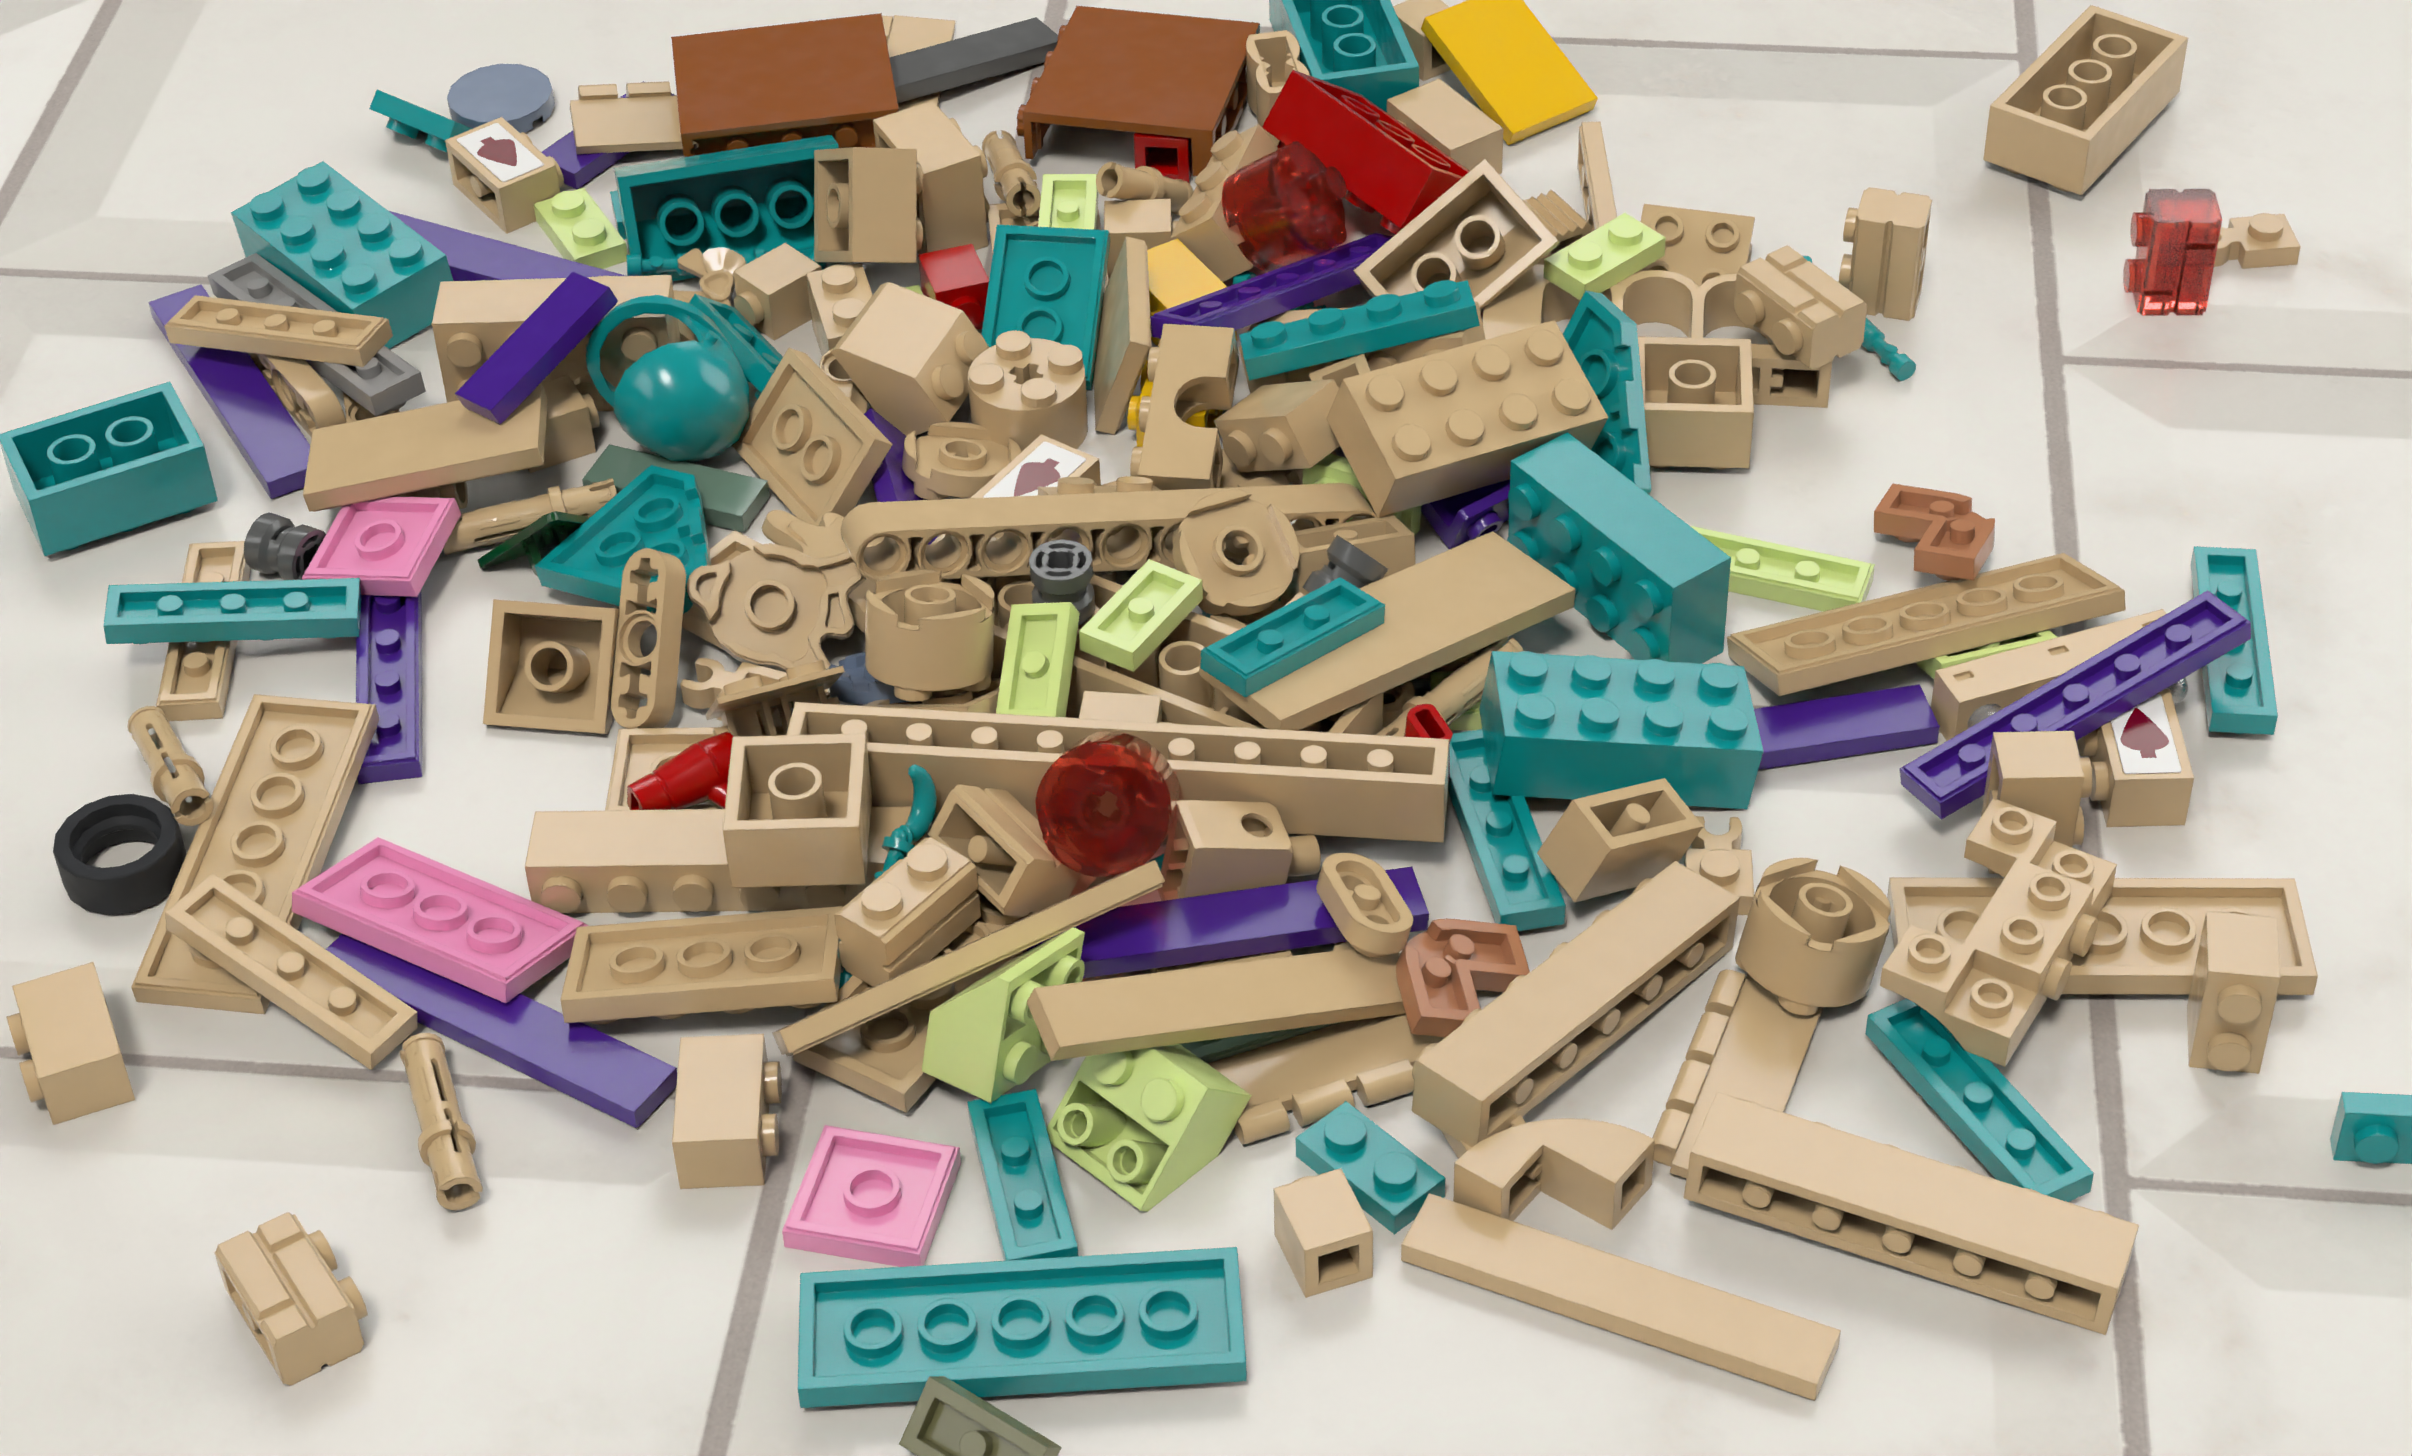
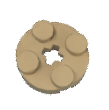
M940 422L928 425L927 436L916 439L915 430L907 435L904 441L902 469L906 476L914 481V493L923 499L941 500L948 496L971 498L1017 457L1022 450L1010 438L1008 448L991 441L988 429L981 425L963 422Z
M1222 490L1203 497L1194 505L1173 533L1172 552L1175 569L1202 580L1203 600L1198 606L1208 614L1221 615L1227 613L1243 616L1255 614L1269 608L1287 589L1292 581L1293 572L1298 566L1300 556L1299 543L1288 518L1271 503L1268 507H1265L1260 502L1249 499L1252 494L1245 491ZM1225 540H1232L1236 548H1247L1250 555L1244 559L1243 565H1236L1225 557L1223 553L1226 549Z

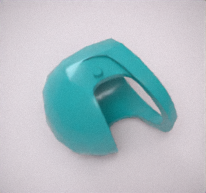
M661 295L636 297L618 304L595 326L586 344L588 372L600 395L614 408V413L622 429L634 441L668 460L694 463L721 454L739 440L749 418V385L733 348L711 318L690 303ZM645 313L670 315L682 321L697 337L699 342L692 340L668 343L645 353L625 370L617 388L608 382L600 371V350L608 333L626 319Z

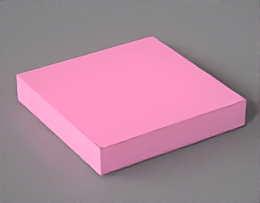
M386 497L342 506L302 576V580L360 578L361 595L417 597L461 516V511L455 498Z
M825 1125L783 1227L784 1247L898 1267L923 1266L961 1165L960 1147Z

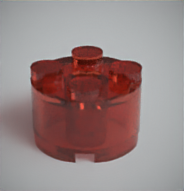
M1292 142L1241 167L1236 173L1229 175L1224 182L1222 207L1228 228L1237 224L1245 240L1237 246L1254 266L1266 273L1326 252L1343 244L1347 238L1345 213L1341 199L1347 192L1345 180L1340 171L1332 166L1326 168L1321 160L1300 142Z
M1096 732L1071 745L1044 774L1035 799L1036 815L1043 834L1042 838L1048 850L1058 861L1080 874L1091 877H1105L1135 869L1144 865L1152 858L1173 828L1177 812V801H1179V780L1166 758L1147 741L1122 732ZM1107 791L1117 796L1116 807L1119 809L1114 810L1109 817L1102 815L1098 811L1101 806L1099 797L1103 796Z

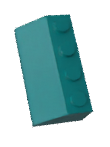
M832 135L614 168L629 255H641V259L651 258L655 255L662 258H676L678 253H688L695 248L699 249L702 253L708 249L728 248L740 255L742 253L754 255V248L763 247V250L771 251L787 243L808 257L812 253L814 246V150L839 148L838 143ZM676 271L659 274L671 275L672 281L697 277L695 275H679ZM642 272V276L654 275L651 272Z

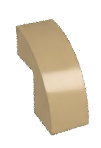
M1546 1119L1517 1125L1480 1141L1454 1162L1453 1201L1514 1221L1540 1192H1543L1613 1230L1652 1185L1655 1139L1621 1125L1590 1119Z

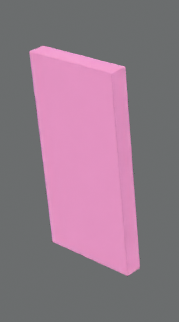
M379 837L292 892L293 913L504 1003L509 1002L570 958L577 927L589 926L577 919Z

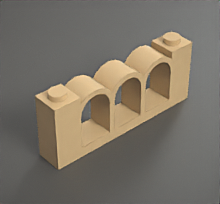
M1535 264L1484 308L1482 323L1485 337L1488 339L1553 320L1558 322L1571 319L1580 300L1545 279L1544 265ZM1664 270L1641 271L1602 292L1637 325L1654 322L1669 324L1680 329L1688 338H1704L1713 330L1729 326L1745 327L1759 332L1767 339L1768 344H1751L1753 403L1756 405L1828 408L1832 362L1812 371L1794 356L1781 353L1773 340L1757 328L1743 324L1734 311L1737 274L1720 275L1708 279L1698 286L1692 279L1676 272Z

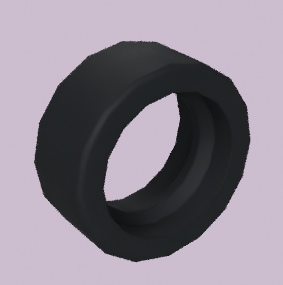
M136 794L107 796L85 804L66 818L55 834L53 854L61 880L70 900L86 911L105 915L134 913L160 902L171 893L187 855L179 824L175 820L171 809L155 798ZM143 841L155 844L152 850L141 858L122 866L100 868L86 865L90 858L104 848L121 842Z

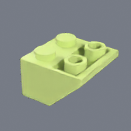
M1073 927L1005 962L930 1011L922 1072L992 1103L1016 1085L1023 1084L1030 1075L1049 1063L1051 1059L1027 1005V1000L1034 988L1082 982L1085 966L1084 962L1080 959L1085 932Z
M1180 1044L1086 1056L1048 1124L1047 1132L1050 1144L1137 1209L1148 1212L1219 1155L1252 1095Z

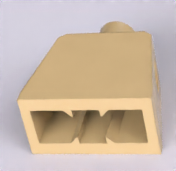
M1179 800L1175 802L1161 868L1165 882L1162 883L1163 887L1157 890L1161 901L1286 884L1287 877L1314 875L1319 872L1321 864L1319 844L1314 835L1289 837L1277 807L1269 802Z

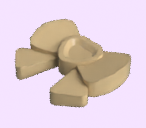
M697 248L692 249L678 259V267L701 278L699 280L700 291H673L690 301L694 294L731 306L730 300L734 289L733 271L746 265L745 258L728 248L708 249L703 254Z

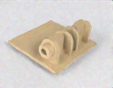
M1651 204L1643 205L1640 222L1666 237L1665 256L1638 272L1650 270L1676 272L1692 279L1700 286L1706 280L1720 275L1737 274L1740 266L1751 261V239L1755 217Z
M817 660L787 669V675L779 678L777 683L763 686L761 676L738 680L723 686L724 692L717 695L718 698L705 715L707 720L718 717L722 719L723 726L713 729L714 736L724 732H729L735 737L762 736L756 714L759 711L765 735L777 736L770 708L777 706L786 735L792 716L788 703L792 704V708H794L795 702L840 705L838 697L827 699L824 690L829 689L845 671L843 666L826 670L824 661Z

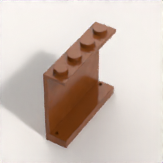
M1076 6L1068 24L1061 25L1059 29L1057 45L1054 51H1048L1046 54L1044 71L1041 77L1033 79L1030 98L1027 104H1021L1019 107L1016 130L1018 136L1024 137L1025 159H1034L1038 149L1043 147V138L1050 124L1192 138L1193 176H1198L1206 168L1213 155L1211 148L1214 143L1226 133L1235 130L1247 102L1246 41L1249 35L1260 33V23Z
M882 13L671 37L684 157L832 135L839 148H876L873 120L899 112Z

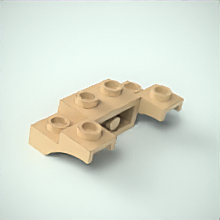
M1993 798L1966 840L1964 858L1993 870L2003 876L2004 880L1963 944L1910 924L1882 967L1880 986L1907 998L1933 1015L1954 1035L1965 1051L2005 1067L2046 999L2058 1000L2071 972L2072 962L2070 960L2073 955L2077 954L2084 957L2088 952L2098 926L2097 916L2112 893L2117 864L2053 841L2057 821Z

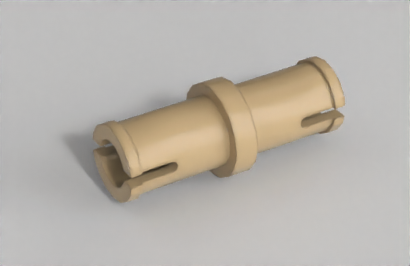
M1108 162L1099 169L1096 176V188L1102 196L1120 200L1171 199V213L1179 215L1181 207L1193 194V188L1187 181L1165 177L1157 169L1148 166H1140L1133 169L1114 162Z

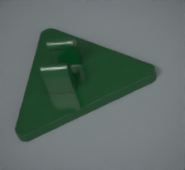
M557 511L548 513L479 558L477 561L480 569L526 555L532 571L538 576L534 566L542 560L539 551L559 545L590 517Z

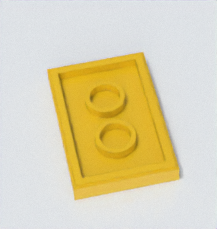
M1467 0L1424 18L1421 30L1483 113L1503 128V139L1508 145L1594 109L1598 97L1523 0Z

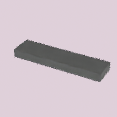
M1035 17L890 57L897 102L901 103L1045 62L1047 52L1054 51L1058 35Z

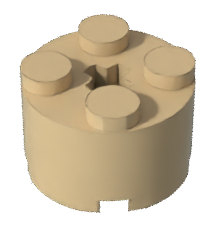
M1007 331L997 337L996 345L983 351L972 362L968 371L971 423L988 429L991 441L1008 448L1010 438L1020 446L1022 451L1041 434L1075 449L1083 443L1088 432L1085 368L1082 351L1078 347L1063 345L1046 339L1030 338L1027 333L1022 331Z
M939 570L904 571L887 575L877 580L876 593L873 594L869 589L866 593L865 666L868 673L875 679L894 686L895 697L905 701L917 702L927 700L932 697L933 691L953 689L981 691L988 688L991 683V672L993 670L995 600L993 589L984 581L961 574V585L942 582V571Z
M1790 858L1778 861L1765 869L1748 913L1735 955V961L1742 970L1748 972L1761 986L1778 995V1001L1783 1008L1794 1014L1807 1016L1816 1013L1819 1007L1848 1005L1866 995L1889 932L1890 923L1888 918L1891 907L1883 891L1875 883L1855 870L1840 865L1838 873L1835 875L1815 870L1818 859Z

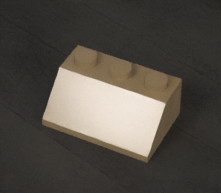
M1484 159L1353 271L1363 288L1372 298L1383 294L1402 296L1423 291L1428 285L1443 280H1450L1456 283L1468 280L1474 302L1478 301L1481 311L1557 247L1559 241L1488 161Z

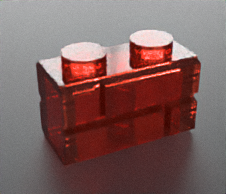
M2149 189L2148 193L2145 194L2143 212H2134L2132 214L2130 228L2131 244L2133 247H2137L2135 259L2125 260L2123 286L2125 293H2133L2137 312L2142 316H2168L2170 312H2174L2177 316L2203 315L2206 312L2222 224L2217 197L2211 189H2184L2183 192H2178L2176 189Z

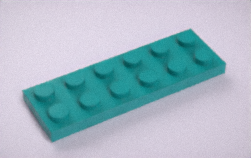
M1237 1247L800 1273L797 1386L800 1408L918 1401L929 1376H945L978 1397L1247 1381Z

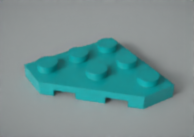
M1585 291L1563 336L1608 416L1591 450L1646 493L1650 494L1652 488L1637 324L1602 293Z
M650 465L534 566L541 586L620 606L622 574L628 559L638 550L650 548L674 555L684 565L686 586L683 614L689 611L693 603L687 593L688 578L696 568L711 565L702 498L695 476ZM658 575L651 576L650 583L657 582ZM647 606L646 611L656 613V608Z

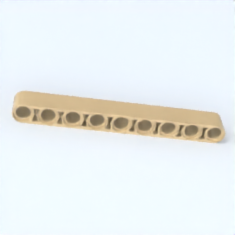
M1327 483L870 502L858 505L849 511L841 525V536L857 569L862 576L870 581H877L887 575L912 570L942 571V579L961 578V574L975 578L1030 575L1029 558L1032 551L1041 544L1061 539L1076 541L1086 546L1091 552L1093 572L1139 570L1148 559L1170 568H1175L1172 552L1174 532H1169L1172 528L1182 523L1199 500L1209 494L1222 490H1241L1251 493L1252 495L1249 499L1258 501L1265 507H1268L1271 503L1283 512L1289 522L1296 520L1292 524L1294 531L1345 523L1350 518H1352L1351 521L1377 516L1359 489L1353 485ZM1124 527L1117 534L1109 536L1114 530ZM1065 529L1061 535L1049 539L1057 531ZM1005 532L1001 538L989 542L996 534ZM946 534L939 542L928 545L936 536ZM885 537L883 541L877 544L876 546L867 547V545L874 539ZM1225 540L1226 549L1223 551L1225 557L1236 565H1243L1244 559L1250 555L1247 548H1236L1232 540Z

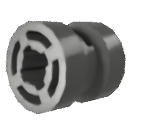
M270 512L265 513L253 522L244 542L245 562L251 569L265 574L273 575L279 572L283 580H302V576L326 533L303 524L295 527L293 522L286 517Z
M1337 535L1327 549L1330 562L1328 565H1324L1321 570L1313 571L1302 588L1310 593L1339 577L1357 588H1361L1382 579L1388 568Z
M1065 539L1052 540L1039 545L1032 551L1029 558L1031 582L1034 584L1032 604L1071 602L1080 613L1078 625L1085 623L1092 617L1095 610L1094 589L1090 583L1093 577L1091 552L1085 545Z

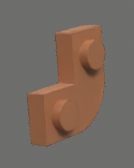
M1892 483L1874 510V533L1893 535L1898 540L1904 542H1919L1914 549V571L1935 574L1938 578L1947 581L1959 579L1974 581L1994 548L1995 518L1985 519L1979 514L1972 512L1971 497L1952 492Z
M1448 918L1432 920L1426 932L1410 939L1401 951L1396 963L1397 983L1411 1034L1437 1037L1448 1036L1461 1026L1464 1019L1473 1010L1481 1009L1475 989L1505 992L1509 984L1520 975L1526 976L1530 973L1516 925Z

